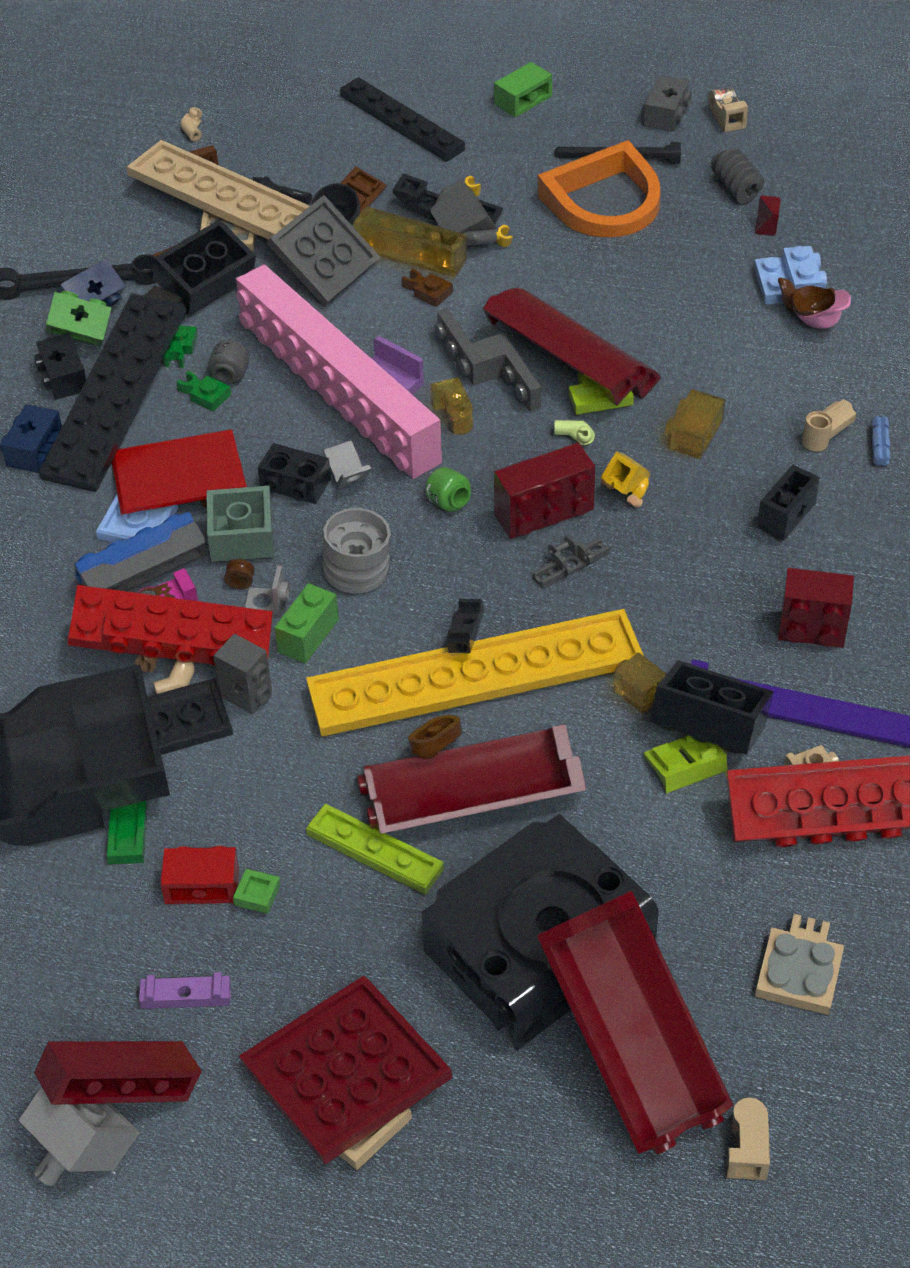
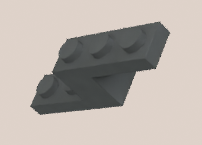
M448 308L437 311V324L434 326L436 336L446 344L449 356L456 359L461 374L467 376L473 386L504 376L506 383H511L515 389L518 400L524 402L530 412L541 409V386L504 333L471 343Z

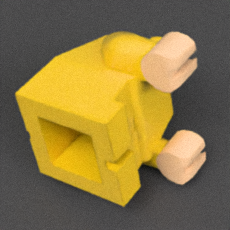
M616 451L600 478L602 479V485L612 490L615 488L626 495L628 492H632V495L628 496L627 502L639 508L643 503L642 497L648 488V478L651 474L646 468L626 454Z

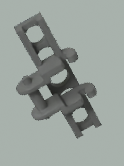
M567 535L564 537L563 543L557 546L553 544L548 545V554L554 558V561L534 571L533 579L544 589L609 555L610 547L608 545L605 546L600 537L583 545L580 541L575 542L574 539ZM568 548L573 554L564 559L560 551ZM595 548H599V550H597V551H595V552H593V553L591 552V550H593V549H595ZM575 562L577 563V566L571 568L570 566H566V563ZM558 568L559 571L554 573L553 570ZM548 575L544 579H540L541 576Z

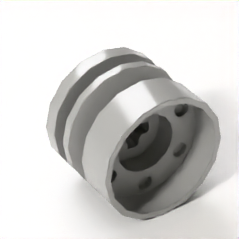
M349 508L333 514L326 521L323 529L324 551L322 567L324 577L330 585L340 591L356 594L367 593L377 589L386 580L389 572L391 540L390 528L386 520L372 510Z

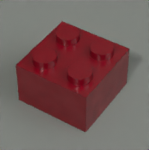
M787 568L778 640L844 648L852 608L854 575Z

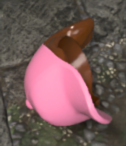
M783 277L778 278L783 303L790 311L796 312V315L810 327L819 329L834 326L838 323L842 310L850 306L851 297L845 290L837 291L833 288L825 289L814 285L795 289V285L790 280Z

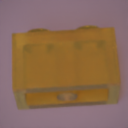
M691 389L687 398L680 400L676 416L669 418L666 424L665 435L668 436L667 449L701 459L723 422L725 399Z

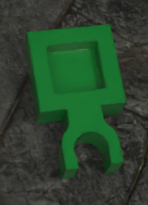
M179 325L165 353V367H169L172 360H178L179 367L184 368V354L193 355L198 338L197 327Z
M187 371V382L182 380L176 381L178 391L189 394L190 401L213 412L231 396V387L208 375L203 380H200L196 374Z

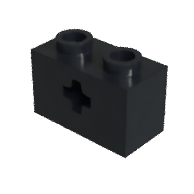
M70 333L37 341L38 354L33 356L38 372L44 371L41 373V378L45 390L51 389L55 400L79 394L87 379L85 369Z
M792 465L760 501L757 528L785 540L816 504L820 477Z

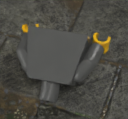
M473 176L466 177L465 182L460 179L456 184L442 188L435 205L430 211L438 224L426 232L427 237L434 246L438 245L445 238H448L457 248L495 242L502 247H507L512 243L513 236H503L509 234L510 228L507 225L500 226L498 232L494 230L496 228L495 224L477 198L480 195L481 184L475 185V178Z

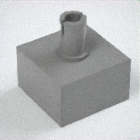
M42 1087L18 1120L49 1151L40 1165L34 1170L36 1177L43 1173L39 1180L49 1186L56 1185L65 1169L69 1172L114 1171L140 1134L111 1103L52 1105Z

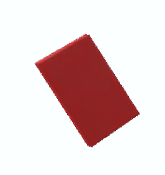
M232 429L118 449L112 460L121 515L206 500L207 490L247 487Z

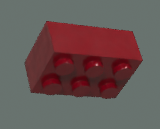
M578 442L494 471V515L508 537L512 539L594 510L596 466Z

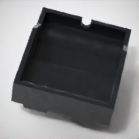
M140 664L37 687L9 712L0 713V840L2 842L19 846L33 845L105 828L102 811L170 795Z

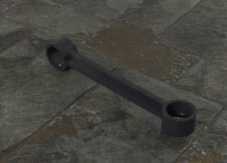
M144 254L134 258L132 263L111 265L121 280L134 279L135 282L141 285L156 283L153 280L154 258L156 257L154 255ZM0 268V282L12 281L15 283L11 287L0 286V299L12 300L19 296L21 290L59 287L63 282L88 268L20 275L12 268Z

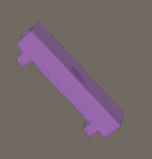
M214 972V976L155 979V975H147V979L140 980L139 1004L141 1009L230 1006V976H222L221 972ZM183 994H190L187 997H181Z

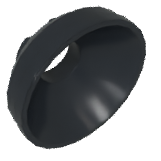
M340 183L329 184L321 188L314 195L311 205L325 195L336 209L343 208L346 210L345 219L351 225L357 221L360 214V201L356 192L348 185Z

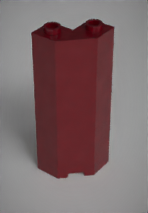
M633 892L625 893L538 934L537 937L638 1154L653 1149L655 1154H660L676 1146L675 1138L685 1130L699 1124L705 1130L723 1122L722 1114L734 1105Z

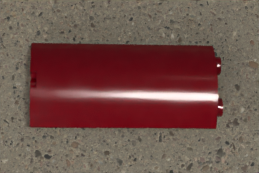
M511 288L498 295H493L482 308L489 323L495 325L500 321L604 388L608 400L616 406L621 403L631 390L634 395L643 400L661 379L660 375L649 366L523 288Z
M566 724L536 732L439 751L432 758L423 759L415 756L372 766L367 765L361 768L362 774L357 775L360 795H367L370 807L366 808L369 826L371 829L377 828L380 834L586 790L579 756H572Z

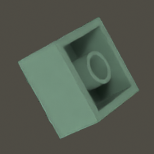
M269 486L207 490V537L211 562L275 557L273 510Z

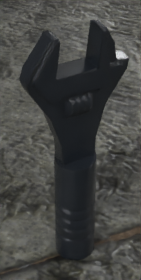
M267 176L264 178L253 177V181L307 204H310L312 201L311 193L279 186L273 183Z

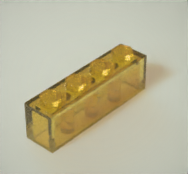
M368 206L364 208L354 221V229L380 256L452 277H456L467 261L466 234Z

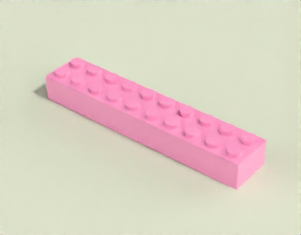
M265 264L236 278L238 290L236 297L240 305L239 320L243 327L250 329L262 344H266L273 351L278 359L285 361L294 374H299L312 390H316L322 395L325 402L330 406H334L341 413L345 421H350L358 428L364 438L370 439L381 454H386L400 471H404L412 479L442 463L440 419Z

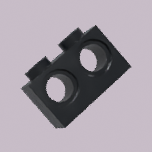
M276 443L271 445L258 466L260 486H269L271 493H278L313 504L318 502L331 480L329 458Z

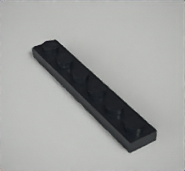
M360 77L340 88L342 98L442 160L448 162L465 151V142Z

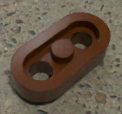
M442 715L430 719L408 736L410 752L423 759L435 757L440 750L448 744L455 742L456 738L462 734L460 718L455 715Z

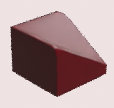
M760 196L755 234L775 236L779 219L780 197Z

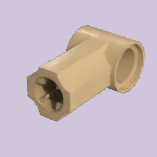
M843 399L834 402L823 411L810 412L806 416L801 441L802 445L810 451L818 452L825 450L828 447L829 439L855 421L856 412L853 410L852 404Z

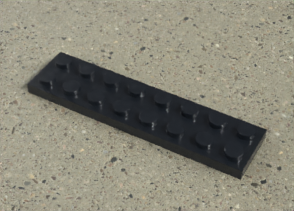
M130 294L39 471L41 480L93 492L98 491L186 313L184 304Z

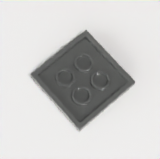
M325 195L273 235L267 242V245L323 306L329 303L380 258Z

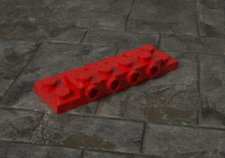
M77 585L68 645L107 650L117 654L129 653L144 655L148 658L160 657L175 659L180 662L192 661L215 666L213 655L233 634H236L265 649L268 658L273 611Z
M910 755L736 769L725 772L733 843L766 840V842L775 841L776 847H791L797 845V839L810 838L812 845L831 843L832 836L845 835L847 842L867 840V833L878 832L881 833V839L902 837V830L910 828Z

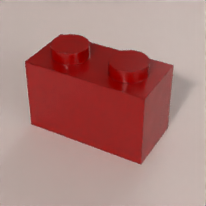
M180 846L177 848H164L161 889L165 904L234 903L233 897L238 888L239 878L236 847L191 848Z

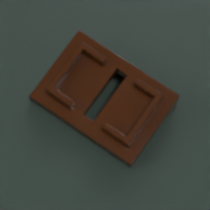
M356 166L340 183L348 185L355 190L360 201L359 219L387 187V184Z

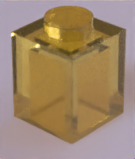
M638 652L629 660L626 659L620 662L614 672V691L643 714L653 706L657 686L666 676V673Z

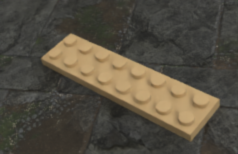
M160 140L127 166L128 176L268 240L310 207L163 140Z

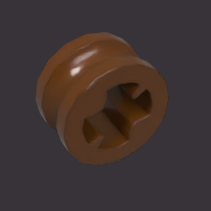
M243 559L229 561L224 576L225 583L238 590L249 588L253 582L254 566Z

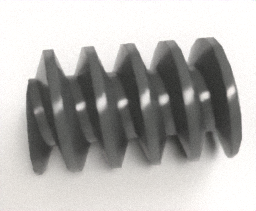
M740 149L723 150L717 153L711 160V169L740 204L745 205L756 198L764 185V178L754 168L752 163L748 161L747 157L743 155Z

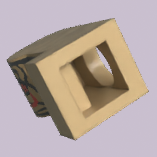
M726 87L710 91L708 95L709 106L722 130L729 132L746 128L748 105L744 100H738L734 89ZM729 118L737 120L735 123H728Z
M743 1098L734 1106L731 1130L737 1139V1148H729L726 1162V1177L767 1180L770 1166L768 1111L766 1106L758 1099Z

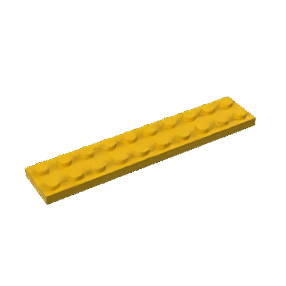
M625 609L477 640L474 642L471 653H448V647L306 677V683L320 735L323 737L643 666L644 655Z

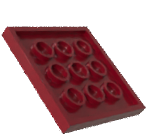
M365 975L239 1055L242 1066L324 1165L453 1078L451 1068Z

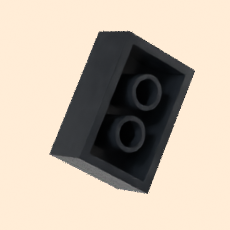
M219 219L154 258L153 280L176 303L184 304L186 313L191 315L237 286L236 278L254 270L256 255Z
M678 660L657 686L649 722L659 725L666 731L684 733L699 742H710L722 746L731 753L747 755L766 726L774 691Z

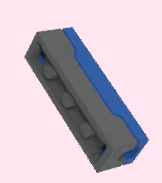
M189 511L182 515L174 514L158 526L153 528L145 527L127 540L112 542L105 550L96 554H85L78 562L74 563L75 578L79 585L128 592L206 556L207 541Z

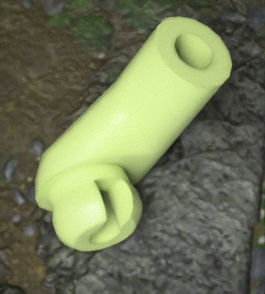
M555 420L554 435H569L577 443L579 442L580 445H589L593 442L595 437L594 431L584 421Z

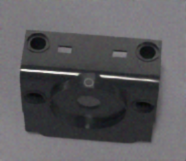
M559 813L546 823L532 822L437 890L436 902L422 911L424 952L494 1023L498 1031L506 1027L514 1035V1048L518 1051L571 1010L537 937L538 934L543 933L536 924L537 917L542 912L549 909L560 910L570 920L632 891L656 940L659 911L656 903L646 891Z

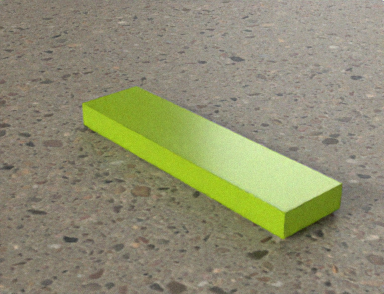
M326 803L306 827L308 836L425 895L444 870L443 861L386 833L380 834L376 828L371 829L368 824Z

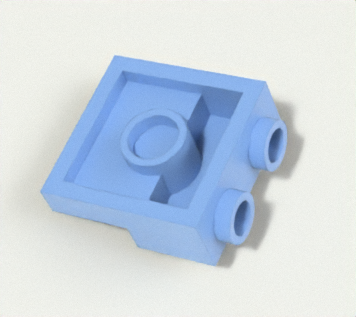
M811 246L783 248L782 257L755 259L754 270L764 304L783 303L778 278L780 277L793 282L795 289L810 285L825 288L827 278L825 271H819L821 266L819 252L813 253Z

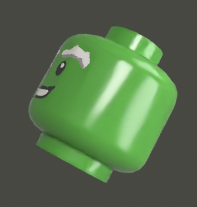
M442 467L435 470L428 478L425 487L426 496L430 502L441 509L454 512L460 510L469 501L471 484L468 478L452 468Z

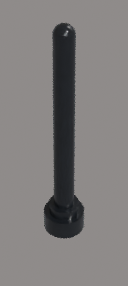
M671 142L670 145H665V147H635L643 158H665V161H670V164H681V142ZM559 146L555 148L554 154L557 157H585L608 147Z

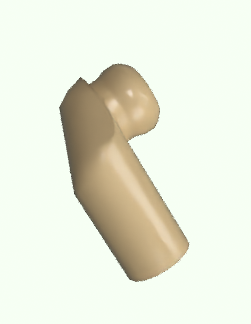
M196 107L189 109V113L184 115L180 124L182 130L194 142L198 141L202 136L198 126L201 123L200 118L203 113Z
M176 660L168 678L153 682L156 694L189 685L194 674L193 662H180Z

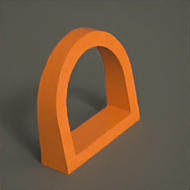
M629 140L537 175L538 198L565 225L586 235L620 237L636 233L651 224L660 210V182L658 176ZM625 172L644 191L647 197L640 207L630 213L619 216H603L582 209L572 201L567 193Z

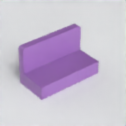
M380 336L374 339L375 356L371 359L413 395L424 385L423 359Z

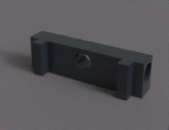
M459 599V609L452 629L448 630V653H471L484 614L483 601L481 599Z

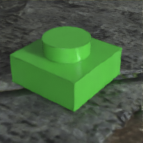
M246 869L234 894V905L269 914L281 886L280 877Z

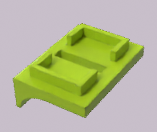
M689 735L643 752L645 760L660 777L666 794L728 770L727 755L718 745L710 742L696 741ZM679 750H682L692 763L689 764Z

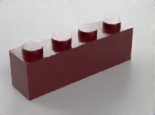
M48 1041L34 1074L51 1104L63 1105L188 1101L202 1071L183 1041Z

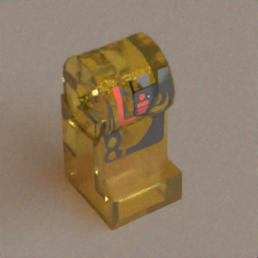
M459 377L430 384L431 404L434 410L443 409L447 417L448 430L457 435L469 433L473 428V406Z

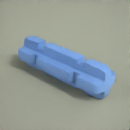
M875 416L872 419L873 423L871 425L873 433V463L876 466H887L890 459L889 420L885 416Z

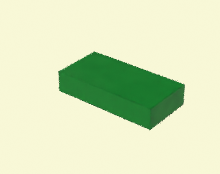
M147 801L110 809L107 846L109 865L144 863Z

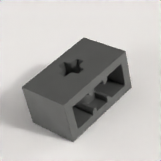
M659 75L645 103L643 126L674 132L677 123L682 122L684 118L685 107H689L691 103L692 92L688 91L689 80Z
M233 634L213 655L219 690L224 700L253 714L261 705L266 704L272 695L267 651Z

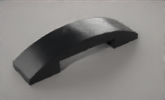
M403 173L393 188L392 193L414 211L436 221L430 211L435 205L439 194L427 190V181ZM479 200L496 225L503 212V208Z

